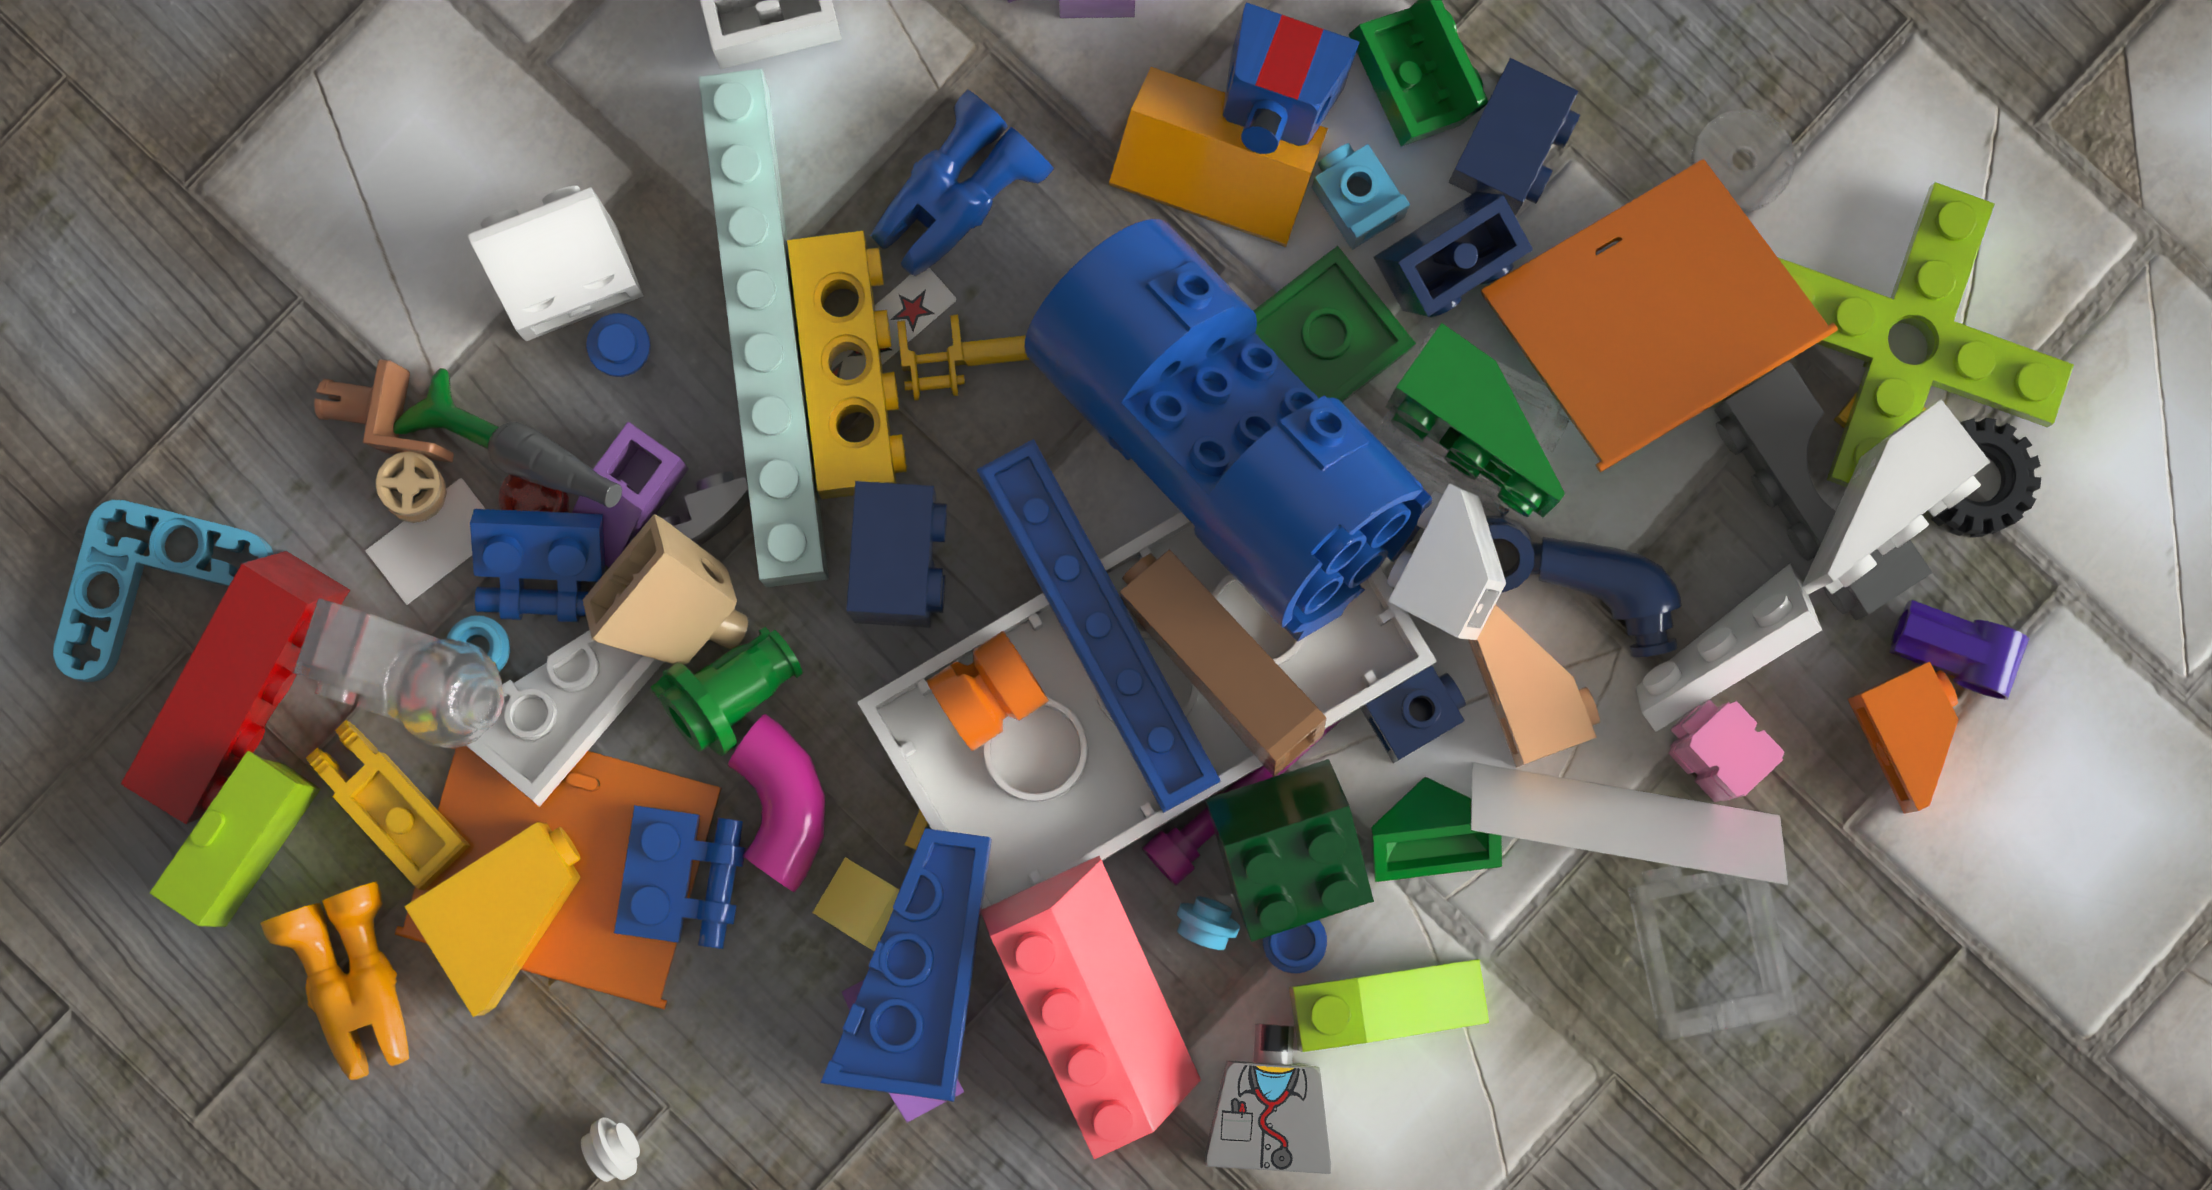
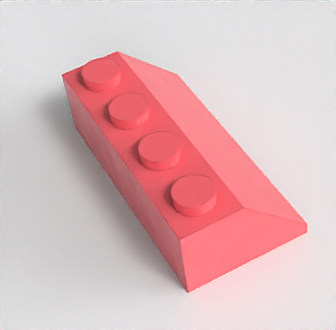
M1097 856L984 908L981 912L993 944L1094 1159L1154 1132L1201 1081L1100 856Z

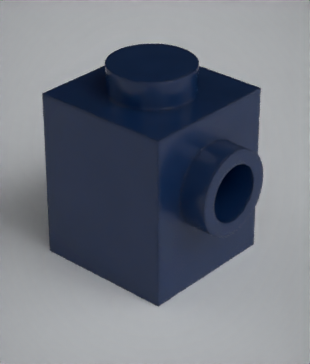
M1430 666L1365 704L1361 711L1394 764L1463 723L1465 720L1459 709L1466 706V702L1452 677L1447 672L1438 676L1433 666Z

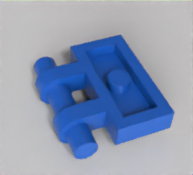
M474 509L470 521L474 576L500 578V588H476V612L500 613L501 619L521 620L523 614L557 615L558 622H579L580 616H586L583 599L589 592L581 591V581L598 582L605 572L603 514ZM524 579L557 580L558 590L524 589Z
M634 805L614 933L680 943L684 917L702 920L698 946L724 949L727 924H734L737 905H731L736 866L743 867V854L746 849L739 847L743 821L718 818L714 843L696 841L700 815ZM693 860L711 862L705 901L687 898Z

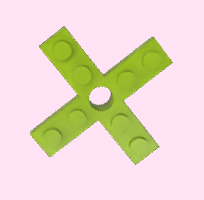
M1934 182L1928 189L1890 298L1778 257L1828 325L1835 323L1838 328L1837 332L1816 344L1864 361L1862 367L1866 368L1826 479L1827 481L1847 487L1861 456L1923 411L1931 386L2044 427L2054 424L2074 364L1954 321L1995 203ZM1899 323L1909 324L1916 327L1923 334L1927 343V355L1922 363L1917 365L1906 364L1893 355L1888 343L1889 331L1893 325Z

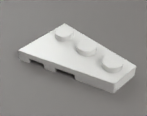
M1788 564L1673 658L1654 667L1647 673L1643 681L1635 687L1641 712L1655 732L1822 630L1809 595L1802 589L1803 581L1791 564Z
M589 630L547 656V663L515 683L511 680L507 681L490 692L491 698L465 714L459 711L440 724L540 807L664 661L592 640Z

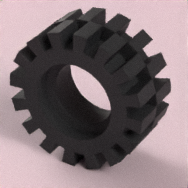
M1973 418L1960 423L1985 456L1996 464L2000 472L2001 484L1997 494L1989 501L1976 502L1965 497L1950 509L1946 508L1932 517L1931 520L1938 526L1947 524L1951 527L1949 532L1958 536L1969 533L1970 538L1983 537L2015 524L2024 517L2022 514L2032 508L2036 501V498L2032 497L2034 491L2040 489L2042 478L2035 477L2034 469L2041 465L2038 455L2030 458L2026 450L2032 446L2031 442L2026 436L2020 440L2016 438L2013 434L2017 428L2007 423L2000 427L1996 425L1997 419L1984 418L1978 422H1975Z

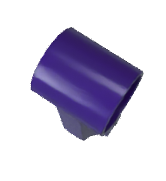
M1911 600L1907 602L1897 621L1891 638L1892 643L1889 653L1918 664L1930 662L1933 669L1941 670L1946 674L1954 676L1953 682L1963 688L1992 698L2008 700L2029 637L1997 623L1984 620H1974L1973 623Z

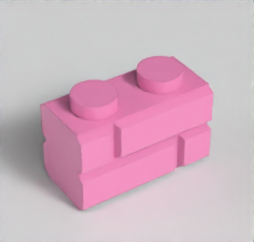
M1709 699L1701 706L1699 705L1686 713L1670 729L1677 739L1670 745L1671 748L1668 754L1687 774L1694 772L1697 774L1695 782L1714 802H1723L1746 796L1783 761L1784 751L1765 730L1760 732L1755 730L1757 722L1737 701L1733 703L1728 702L1716 707Z

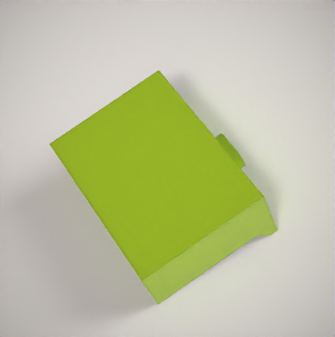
M247 751L149 893L197 926L226 927L321 788L287 765L263 759L251 751Z

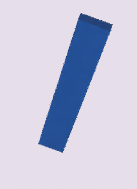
M1032 439L978 468L977 473L1161 811L1165 813L1220 783L1219 776L1035 440Z

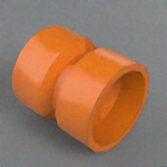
M1001 631L973 650V662L968 666L956 661L926 681L945 714L971 751L976 750L1002 733L1003 719L1009 716L1020 721L1049 702L1041 686L1004 631Z

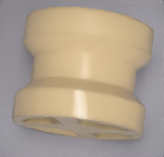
M410 451L397 453L388 458L378 470L376 478L377 494L389 511L400 520L411 523L427 521L437 515L443 507L447 494L445 480L433 462L424 455ZM420 490H427L422 491L421 494L415 498V502H413V496L418 494Z

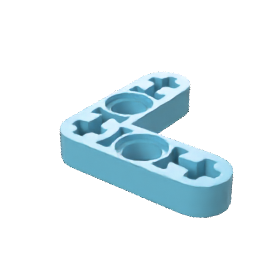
M110 500L102 503L91 514L84 534L54 642L53 657L56 666L64 675L83 682H95L104 679L114 670L119 659L144 566L229 587L237 572V567L225 561L211 558L213 555L214 534L221 535L215 544L216 547L240 553L244 549L245 543H249V553L258 557V559L273 555L271 546L263 538L246 530L125 500ZM123 513H127L126 522L138 529L152 532L149 544L141 540L121 537L118 546H114L115 537L106 533V526L109 521L119 522ZM159 519L153 529L152 520ZM181 527L191 528L198 539V549L195 555L182 563L173 562L167 556L165 550V543L169 534ZM149 545L150 555L143 556V553ZM211 559V571H204V568ZM103 573L112 574L117 579L120 587L119 596L110 607L97 609L88 600L87 587L90 581L97 575ZM81 613L98 620L111 621L108 631L95 626L91 645L101 650L100 657L97 662L87 661L83 670H80L81 660L72 656L74 644H85L91 630L90 625L78 623Z

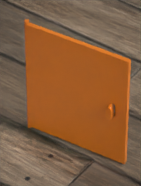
M1704 159L1481 289V295L1600 461L1596 464L1599 472L1606 470L1838 331L1835 323L1828 325ZM1615 241H1620L1615 245L1611 246L1610 248L1606 249L1605 251L1596 255V252L1608 246L1609 244Z
M458 739L438 811L471 846L425 890H419L415 887L411 902L536 822L547 823L552 831L561 827L567 833L581 857L579 861L573 864L581 878L520 970L665 1010L667 1000L662 999L677 942L614 933L634 805L700 815L696 841L706 842L722 788L587 751L539 807ZM693 860L687 898L691 897L701 861ZM407 912L404 926H397L395 935L427 944Z

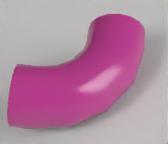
M763 714L745 735L728 763L730 768L743 776L756 790L762 806L761 825L743 857L795 893L806 878L824 838L825 794L811 756L781 724L767 714Z

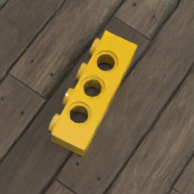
M863 231L787 240L817 491L822 499L854 496L855 481L896 483L895 473L907 472L902 434H890L888 411L899 410L895 372L883 373L880 349L892 347L887 309L875 311L872 287L884 285L879 247L868 249ZM838 289L851 290L859 297L855 310L844 317L832 316L824 310L826 298L830 293ZM853 350L864 355L866 366L858 377L845 380L838 378L832 373L833 361L840 353ZM851 413H865L874 420V428L870 436L861 442L855 443L844 440L839 435L842 420Z

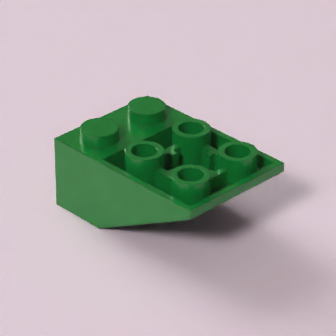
M1441 323L1400 380L1385 407L1395 414L1391 422L1407 436L1422 443L1426 437H1429L1448 451L1444 456L1446 462L1468 478L1476 480L1479 474L1500 487L1501 490L1497 494L1498 498L1517 513L1529 517L1534 511L1543 518L1561 501L1565 492L1496 360Z

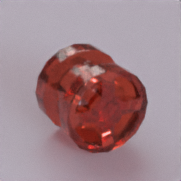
M508 475L504 479L499 489L501 510L535 511L544 506L540 512H569V496L566 492L544 486L540 489V485L512 475Z

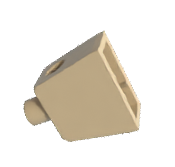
M655 514L583 599L592 640L671 664L680 662L683 665L689 663L708 640L727 649H733L742 641L748 627L747 616L734 610L737 599L729 572L723 563Z

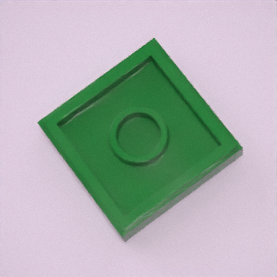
M1338 245L1253 310L1257 317L1255 334L1275 352L1284 364L1318 398L1325 395L1327 398H1337L1343 403L1416 345L1415 341Z

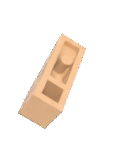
M1495 604L1477 640L1468 639L1516 768L1597 738L1593 725L1600 723V717L1589 689L1585 687L1578 690L1574 677Z

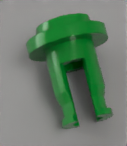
M763 627L759 630L758 637L749 643L733 648L695 674H692L682 663L676 662L663 671V676L650 688L661 701L675 727L694 749L699 752L709 746L715 753L723 756L737 746V740L731 726L771 697L783 682L793 675L796 678L801 676L803 670L794 652L776 630L770 633L766 627Z

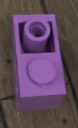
M630 422L626 423L593 469L599 475L621 485L622 496L619 502L614 507L609 508L589 498L579 496L572 510V513L603 514L605 565L609 568L629 545L630 540L634 539L654 514H657L689 470L681 458Z

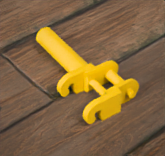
M958 314L950 315L953 345L947 348V352L916 355L914 351H910L908 348L905 320L897 321L903 372L911 371L912 381H904L905 391L913 390L914 401L919 400L920 391L951 388L953 396H958L957 385L965 384L964 375L956 376L955 366L965 364L969 367L1030 360L1024 348L1026 335L961 342ZM948 361L949 375L918 377L917 364Z

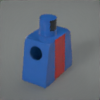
M1246 2L1231 51L1222 115L1228 122L1244 127L1241 140L1253 152L1259 154L1272 153L1277 149L1280 140L1297 146L1307 145L1344 90L1360 41Z

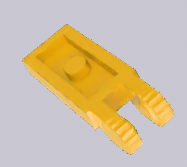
M345 720L335 731L343 745L353 752L362 761L364 766L349 779L346 773L339 767L338 762L330 754L323 752L318 747L306 759L335 792L332 797L417 889L425 890L471 845L386 753L379 752L355 725Z

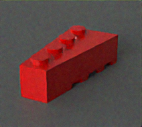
M288 551L241 563L121 785L184 824L201 818L246 752L251 751L253 753L264 736L266 723L278 704L288 693L295 677L340 608L350 589Z

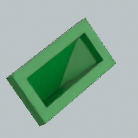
M1425 776L1371 827L1375 882L1502 867V836L1471 830L1472 798Z

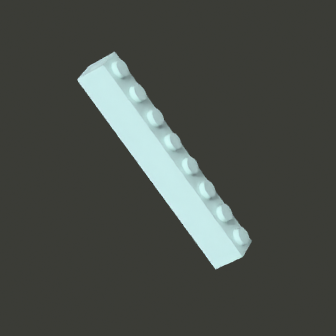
M762 69L699 76L759 580L766 588L829 580L769 87Z

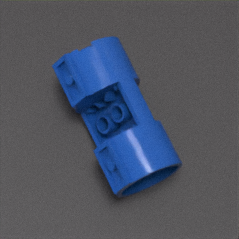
M1149 219L1135 223L1118 231L1097 245L1060 279L1044 299L1029 325L1025 338V353L1114 449L1118 450L1127 461L1132 459L1195 526V535L1260 606L1298 642L1340 617L1347 605L1365 591L1360 584L1367 580L1382 565L1386 557L1394 562L1421 528L1417 526L1419 517L1432 504V497L1422 487L1421 483L1339 399L1327 398L1325 395L1318 398L1284 364L1275 352L1255 334L1257 327L1255 312L1168 222L1161 219Z

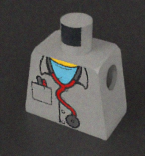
M1255 1024L1253 1062L1226 1061L1205 1150L1204 1163L1207 1167L1331 1174V1159L1320 1068L1317 1066L1292 1064L1294 1026Z

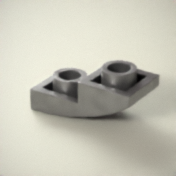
M723 472L696 482L698 491L684 496L691 520L681 523L678 515L663 519L696 544L702 545L724 529L749 504L748 483L745 476L734 479L732 472Z

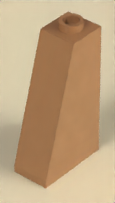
M1170 549L1158 559L1152 553L1146 555L1124 574L1122 579L1127 586L1120 591V596L1126 608L1273 777L1323 736L1327 719L1325 715Z

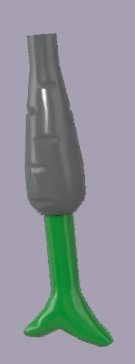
M445 368L438 369L432 376L427 397L407 409L394 422V433L399 435L426 429H447L488 449L490 459L497 468L509 475L531 483L586 497L609 508L614 507L622 496L621 485L599 475L573 454L535 429L519 422H509L498 427L456 407L451 394L450 376Z

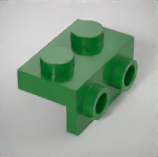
M1417 0L1410 8L1359 24L1348 34L1351 39L1360 41L1356 52L1401 147L1459 127L1487 105L1488 98L1483 90L1482 78L1477 69L1472 66L1457 34L1455 21L1452 15L1445 9L1442 0Z

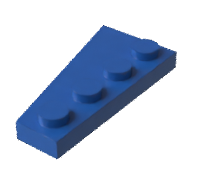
M925 828L893 905L894 909L881 941H878L869 963L867 975L855 1004L850 1009L832 1060H829L820 1083L954 1102L992 843L991 837Z

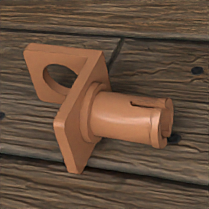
M380 359L377 364L373 387L334 382L331 379H323L318 385L316 393L328 395V398L331 400H339V402L315 399V413L319 419L366 424L363 443L388 454L410 451L422 454L429 460L453 462L454 453L441 446L429 442L398 438L399 434L394 433V422L403 414L410 378L409 370L390 360Z

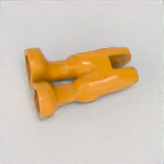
M377 881L322 900L326 914L338 930L349 958V973L347 974L337 964L321 903L304 906L260 923L269 943L292 948L303 964L307 974L305 986L308 1000L307 1005L316 1013L331 1052L349 1080H358L369 1074L367 1057L357 1031L361 1027L372 1024L381 1051L390 1066L402 1064L409 1059L405 1024L395 988L397 972L393 969L385 954L379 951L376 940L374 918L383 904L382 893Z

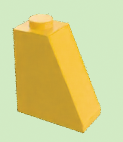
M536 822L404 906L473 1017L485 1015L497 1006L581 878L573 865L581 857L575 845L561 827L552 831L547 823Z

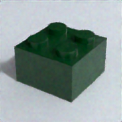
M1329 759L1205 799L1232 894L1251 942L1374 902L1350 806Z

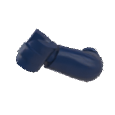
M1486 516L1492 539L1508 540L1517 547L1519 552L1516 564L1510 570L1503 572L1506 585L1502 592L1519 587L1530 574H1539V581L1570 588L1601 599L1611 609L1613 619H1624L1627 635H1632L1636 638V643L1630 646L1632 657L1655 656L1672 652L1678 648L1676 638H1668L1667 630L1674 626L1671 611L1682 606L1681 597L1676 584L1662 566L1641 554L1613 547L1543 537L1542 543L1532 542L1529 532L1518 521L1503 516Z

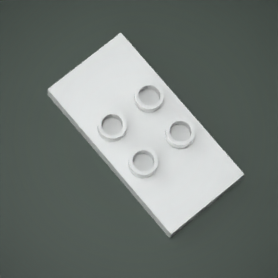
M1182 512L1100 559L1120 595V591L1127 586L1122 577L1134 564L1150 553L1158 559L1170 549L1327 718L1325 729L1437 662L1407 611L1388 602L1394 589L1387 584L1388 579L1380 567L1360 584L1365 591L1347 605L1340 617L1297 642L1285 628H1282L1201 543L1195 535V526ZM1043 593L857 702L931 829L991 837L992 843L982 909L1097 856H1100L1102 861L1263 766L1129 610L1130 616L1221 780L1220 783L1165 813L1161 811ZM1001 631H1004L1041 686L1049 702L1020 721L1009 716L1003 719L1002 733L976 750L971 751L945 714L926 681L956 661L968 666L973 662V650Z

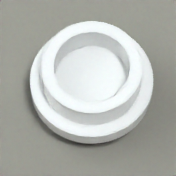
M605 1117L594 1122L591 1125L590 1133L581 1139L582 1152L591 1170L605 1182H609L614 1178L625 1180L634 1175L637 1170L636 1158L640 1154V1149L631 1130L625 1124H616Z

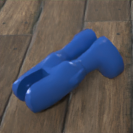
M968 89L954 106L956 123L939 150L931 151L920 161L914 163L910 178L888 205L870 235L877 245L882 249H886L897 241L916 220L920 221L927 230L908 250L901 262V266L913 276L926 271L946 255L971 229L981 226L991 210L993 198L1001 190L1015 180L1039 184L1054 170L1053 166L1013 127H1010L975 173L965 181L958 182L962 168L983 147L998 139L1008 128L1006 122L998 113Z

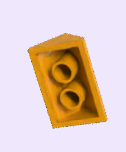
M1150 67L1130 110L1109 185L1286 247L1328 128L1319 126L1307 145L1297 146L1280 140L1277 149L1272 153L1259 154L1253 152L1241 140L1244 127L1228 122L1222 115L1225 92Z

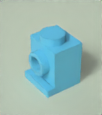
M1349 143L1344 144L1318 162L1322 173L1315 176L1312 189L1352 250L1405 218L1410 203L1404 194H1400L1369 144L1354 152ZM1354 177L1364 178L1370 186V192L1364 196H1355L1349 192L1347 182Z

